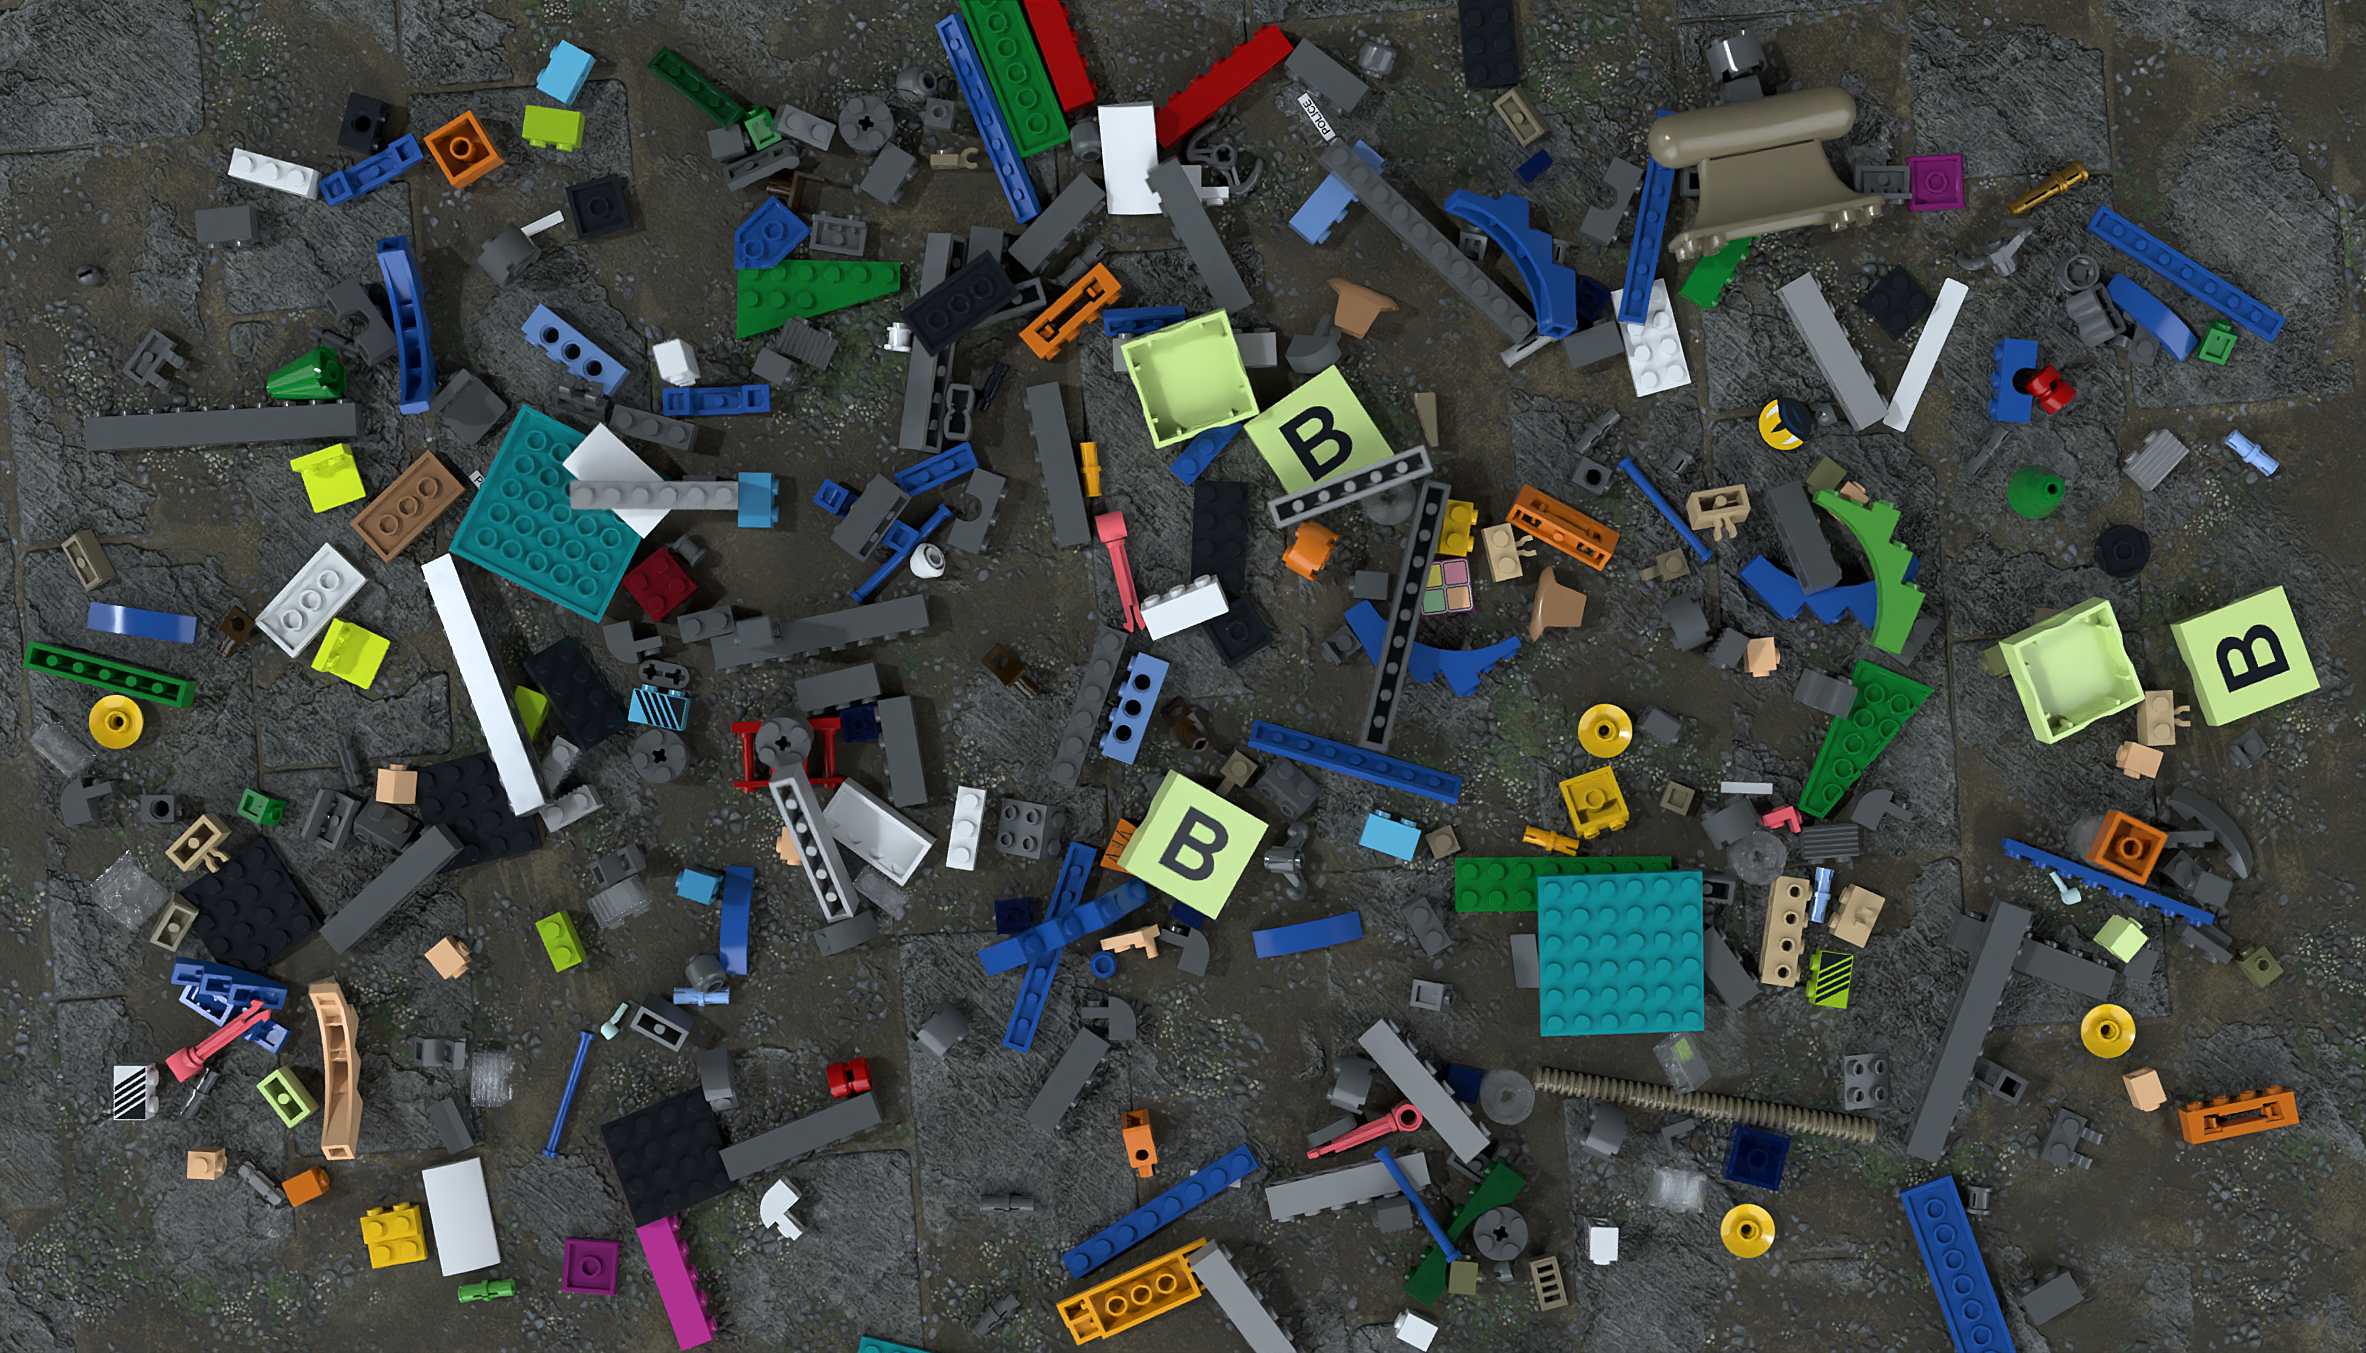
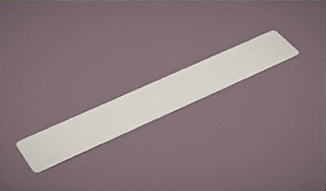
M1950 278L1945 280L1936 304L1888 408L1889 415L1884 417V424L1901 432L1906 430L1965 298L1968 286Z

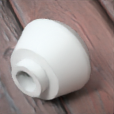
M922 543L913 553L910 559V567L912 572L921 578L938 577L944 572L945 558L936 546Z

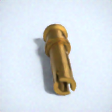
M2075 159L2072 161V165L2062 171L2051 173L2049 180L2007 202L2006 208L2009 214L2016 218L2021 213L2038 205L2054 194L2068 192L2069 187L2080 181L2085 182L2088 180L2087 171L2082 163Z

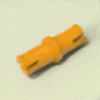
M1097 442L1079 443L1082 460L1080 473H1083L1085 497L1102 496L1099 478L1101 466H1098Z
M1527 825L1523 836L1524 842L1546 847L1545 850L1550 852L1553 849L1574 857L1580 840L1556 834L1557 831L1554 830L1548 832L1531 827L1530 825Z

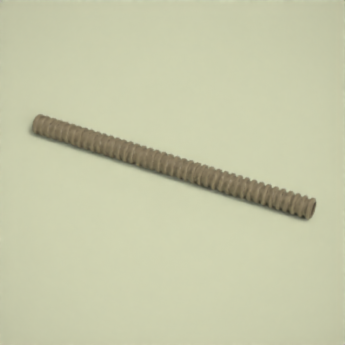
M1537 1066L1533 1076V1087L1536 1091L1541 1088L1543 1092H1546L1548 1089L1551 1093L1559 1091V1094L1562 1095L1564 1092L1568 1096H1571L1573 1093L1576 1097L1584 1095V1098L1587 1099L1589 1096H1592L1593 1100L1600 1098L1601 1101L1609 1099V1102L1612 1103L1614 1100H1617L1619 1104L1625 1102L1626 1105L1634 1103V1106L1642 1104L1644 1108L1649 1105L1651 1109L1659 1107V1110H1664V1108H1667L1669 1112L1674 1109L1676 1113L1684 1111V1114H1689V1112H1692L1694 1116L1699 1113L1701 1117L1709 1115V1118H1714V1116H1717V1119L1720 1120L1724 1117L1726 1121L1733 1119L1734 1122H1739V1120H1742V1123L1745 1124L1750 1121L1752 1125L1758 1123L1759 1126H1764V1124H1767V1127L1770 1128L1775 1125L1777 1129L1781 1127L1785 1130L1792 1128V1131L1800 1129L1802 1133H1805L1807 1130L1810 1134L1817 1132L1818 1135H1822L1825 1133L1827 1137H1830L1832 1134L1835 1138L1842 1136L1843 1139H1847L1850 1137L1852 1141H1855L1857 1138L1860 1142L1867 1140L1868 1143H1872L1875 1140L1877 1133V1123L1874 1119L1867 1121L1866 1118H1862L1859 1120L1857 1116L1850 1118L1849 1115L1842 1117L1841 1114L1834 1116L1831 1112L1825 1114L1824 1111L1817 1113L1816 1110L1809 1112L1806 1108L1801 1111L1799 1107L1792 1109L1791 1106H1787L1784 1108L1781 1104L1776 1107L1774 1103L1767 1105L1766 1102H1762L1759 1104L1756 1100L1751 1103L1749 1099L1742 1101L1741 1098H1737L1734 1100L1730 1096L1726 1099L1724 1095L1717 1097L1716 1094H1712L1709 1096L1705 1092L1703 1095H1700L1699 1091L1692 1093L1691 1090H1687L1684 1092L1680 1088L1678 1091H1675L1673 1087L1667 1089L1666 1086L1659 1088L1658 1085L1650 1087L1648 1083L1643 1086L1641 1082L1634 1084L1633 1081L1625 1083L1623 1079L1618 1082L1616 1078H1612V1080H1609L1608 1077L1600 1079L1598 1075L1593 1078L1591 1074H1587V1076H1583V1073L1575 1075V1072L1572 1071L1568 1074L1566 1070H1562V1072H1558V1069L1550 1071V1068L1547 1067L1545 1070H1542L1541 1066Z

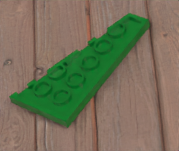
M781 260L774 268L738 269L736 340L739 341L752 335L782 327L788 317L794 319L795 315L807 320L837 309L850 307L860 302L901 291L902 264L897 262Z
M1857 658L1849 678L1854 681L1852 686L1858 689L1856 698L1846 720L1833 716L1796 808L1823 819L1844 795L1847 788L1854 780L1858 779L1867 765L1877 757L1898 733L1901 726L1917 711L1920 704L1935 689Z

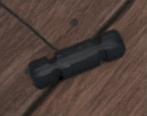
M1000 361L995 363L992 369L993 373L989 375L980 392L982 394L981 397H978L974 407L985 413L988 411L991 399H994L1003 382L1001 380L1002 377H1005L1009 370L1008 365Z

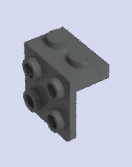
M463 368L461 371L459 369L456 370L449 377V384L443 390L439 389L431 396L429 411L435 416L441 417L469 444L475 445L508 411V406L472 371Z
M1010 798L1004 799L996 849L999 852L1039 860H1057L1061 849L1060 839L1065 822V807L1037 804Z

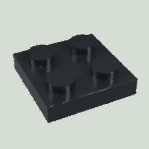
M617 173L565 187L580 241L633 227L620 177Z
M1900 264L1892 269L1858 301L1861 307L1894 342L1936 304Z
M1247 595L1228 605L1229 612L1201 622V625L1229 669L1274 641L1273 636Z

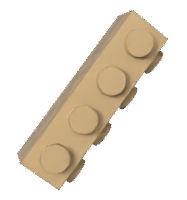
M1772 873L1757 979L1761 983L1794 987L1795 981L1799 980L1801 968L1800 965H1797L1799 954L1802 955L1804 951V939L1801 938L1802 929L1806 928L1808 924V912H1805L1806 902L1810 901L1812 897V885H1809L1810 880L1806 878Z

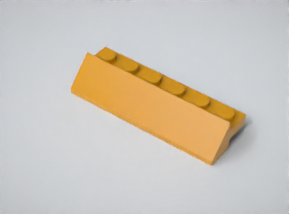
M1200 1238L1057 1302L1056 1306L1077 1345L1098 1336H1102L1105 1339L1201 1296V1290L1206 1289V1286L1191 1268L1188 1257L1208 1243L1206 1238Z

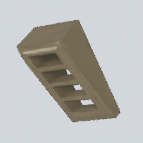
M1434 392L1414 393L1413 401L1430 448H1436L1439 445L1436 394Z
M1550 1252L1528 1258L1541 1311L1568 1305L1555 1253ZM1552 1265V1269L1541 1272L1537 1271V1268ZM1554 1274V1279L1540 1282L1539 1278ZM1557 1284L1556 1289L1542 1291L1543 1287ZM1556 1294L1560 1295V1299L1545 1303V1297Z

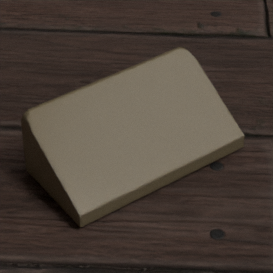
M1519 85L1510 89L1493 103L1523 147H1526L1550 129Z
M91 529L77 532L61 544L87 592L116 576V572Z
M175 892L154 926L149 942L175 952L199 910L182 895Z

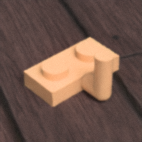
M1158 925L1143 926L1100 940L1103 951L1114 948L1115 953L1130 949V945L1135 944L1136 948L1145 946L1148 958L1159 956L1154 937L1160 935Z

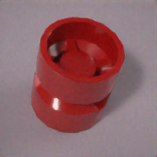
M2052 363L2041 369L2024 385V388L2033 395V398L2039 397L2041 399L2040 405L2049 415L2062 408L2077 393L2067 380L2061 381V373Z
M865 1056L849 1059L848 1064L840 1061L827 1065L828 1081L835 1099L849 1096L852 1090L856 1093L872 1090L871 1073ZM849 1072H853L855 1081L851 1082Z

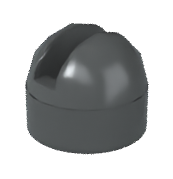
M83 264L76 270V279L82 285L94 286L100 280V272L93 265ZM89 270L92 271L91 274L85 275L83 277L81 276L83 273Z
M1829 402L1817 409L1815 418L1818 419L1817 422L1820 425L1829 426L1838 422Z
M1510 1260L1499 1261L1494 1265L1493 1272H1500L1495 1276L1496 1279L1501 1282L1515 1280Z

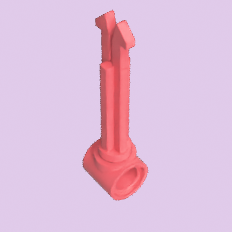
M1119 510L1095 516L1101 543L1107 542L1106 546L1109 549L1127 623H1123L1125 629L1133 632V617L1130 605H1132L1136 621L1140 629L1143 630L1146 623L1141 616L1124 546L1125 540L1121 539L1128 536L1122 511Z
M258 999L251 1001L252 1007L233 1019L203 1042L193 1047L188 1045L167 1058L165 1062L179 1082L182 1083L204 1068V1062L209 1056L261 1019L264 1022L268 1021L271 1009L260 1012L251 1019L248 1018L257 1012L265 1001Z
M1404 1100L1391 1109L1393 1115L1390 1112L1382 1118L1331 1139V1142L1313 1148L1307 1152L1308 1158H1316L1332 1150L1338 1153L1390 1131H1397V1127L1400 1132L1414 1131L1422 1123V1114L1410 1100ZM1407 1109H1411L1416 1113L1415 1118L1410 1122H1405L1401 1119L1402 1112Z

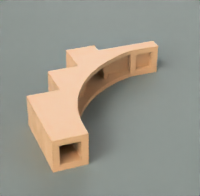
M338 983L312 984L309 995L314 1003L319 1019L325 1064V1115L321 1148L327 1160L355 1159L363 1101L357 1090L361 1059L355 1048L359 1018L353 1004H347Z

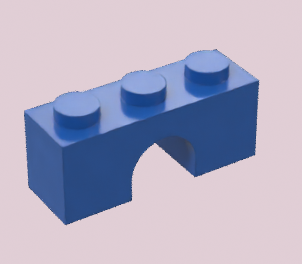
M2004 338L1995 345L1993 359L1997 361L1996 371L1992 372L1990 381L1994 392L1993 398H1990L1988 403V414L1991 415V421L2014 424L2030 423L2033 395H2024L2017 392L2013 387L2012 379L2017 370L2029 371L2035 369L2038 341Z

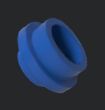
M1099 951L1091 958L1090 968L1097 977L1107 978L1116 971L1117 961L1112 953Z

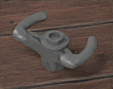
M1208 122L1191 135L1187 141L1184 155L1189 162H1205L1214 168L1215 171L1226 178L1230 194L1241 197L1249 192L1258 182L1262 174L1264 161L1261 158L1255 159L1249 177L1245 182L1240 183L1235 168L1237 151L1229 143L1223 142L1221 145H1215L1212 149H1197L1199 141L1217 128L1215 122ZM1228 172H1232L1233 179H1231V175Z
M2024 218L2008 219L2006 221L2008 228H2019L2009 238L1999 235L1991 237L1986 241V245L1983 248L1984 254L1970 260L1967 259L1965 252H1958L1956 255L1958 265L1966 270H1978L1985 265H1990L1993 272L2000 277L2013 273L2018 268V257L2015 251L2024 239L2034 232L2033 224Z
M1296 820L1290 825L1287 833L1292 838L1284 846L1267 848L1264 855L1265 868L1271 870L1272 873H1283L1295 886V888L1290 886L1286 889V894L1294 901L1301 900L1307 893V882L1304 880L1300 870L1304 867L1305 862L1304 853L1301 852V848L1305 839L1309 836V827L1303 820Z

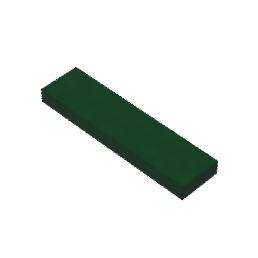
M665 46L646 65L649 71L726 131L745 113L743 107Z

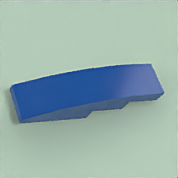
M176 956L171 973V984L199 987V994L226 997L227 1004L252 1007L250 1002L258 999L265 1001L261 1008L282 1010L288 990L286 985L258 974L223 964Z
M187 985L179 998V1001L220 1027H224L251 1008L250 1006L227 1004V998L223 996L199 994V987ZM258 1010L257 1012H255L253 1015H251V1016L248 1017V1018L251 1019L252 1017H254L255 1015H257V1014L260 1013L261 1011ZM270 1017L266 1022L261 1019L240 1034V1036L248 1041H255L274 1054H280L293 1030Z

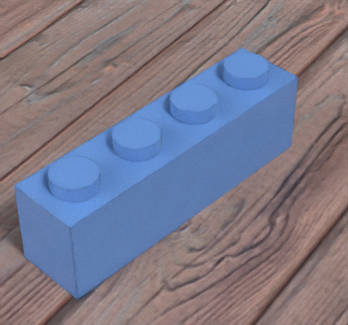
M1359 139L1352 150L1380 176L1384 171L1381 166L1385 160ZM1329 174L1289 221L1288 226L1312 246L1317 241L1322 244L1331 233L1328 228L1332 223L1336 221L1339 224L1348 214L1349 210L1346 207L1353 200L1357 203L1359 200L1335 177Z

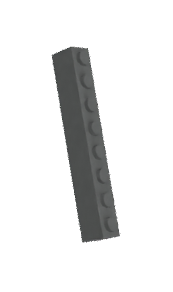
M928 233L919 298L967 264L970 238L951 233ZM914 335L898 448L940 454L947 408L946 397L950 386L956 341L931 358Z
M919 594L781 623L784 638L783 644L753 650H741L740 645L736 646L733 633L711 637L710 640L716 669H724L726 674L741 671L740 665L751 663V668L765 666L768 659L777 658L778 663L794 660L793 654L802 652L804 657L819 655V649L830 647L831 652L847 649L846 643L857 642V646L872 644V638L883 636L884 641L900 638L899 632L909 631L910 635L925 633V627L931 626L925 594Z

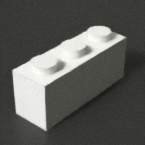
M237 148L234 149L228 175L239 180L313 200L317 198L318 182L321 181L323 175L311 168Z
M676 339L653 346L662 379L676 386L680 385V388L696 384L695 379L701 378L691 345Z
M1203 575L1195 579L1193 584L1185 587L1184 585H1177L1171 588L1169 593L1162 596L1158 594L1149 596L1144 600V603H1141V614L1153 641L1229 612L1228 601L1217 575L1211 577Z
M960 785L958 787L946 867L971 871L975 869L988 789L968 785Z

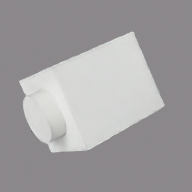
M1408 1307L1405 1313H1399L1394 1323L1398 1338L1425 1352L1438 1329L1435 1321Z

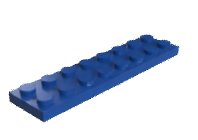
M1948 1173L1899 1191L1898 1193L1957 1353H2016L1952 1175Z

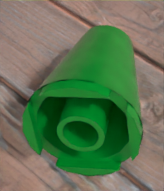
M324 344L271 373L268 376L266 388L268 393L277 400L338 398L347 389L346 371L344 365H338L335 357H339L338 353L331 346Z
M2031 465L2018 470L2007 487V499L2011 508L2028 519H2041L2049 516L2056 510L2065 493L2063 481L2053 471L2040 465Z

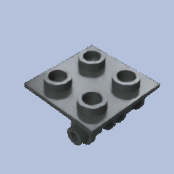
M1888 1052L1857 1055L1842 1053V1058H1839V1062H1841V1072L1843 1074H1840L1839 1078H1842L1843 1082H1840L1839 1086L1844 1087L1841 1088L1840 1099L1844 1110L1889 1106Z

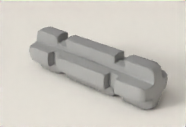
M250 1161L245 1162L239 1168L238 1173L244 1179L248 1178V1182L263 1196L267 1195V1200L273 1205L279 1204L286 1196L285 1192L279 1187L276 1189L274 1187L276 1184L260 1170L257 1172L255 1170L257 1167Z

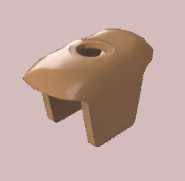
M1341 277L1326 280L1339 296L1334 324L1340 327L1343 333L1362 339L1379 312L1399 310L1393 298L1373 289L1366 288Z
M1551 565L1547 566L1539 577L1529 623V633L1533 641L1537 640L1547 626L1579 627L1582 621L1586 595L1557 584Z

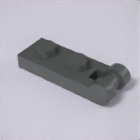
M783 140L722 169L726 184L732 192L739 188H744L763 177H768L783 168L794 169L799 165L800 161L794 142Z

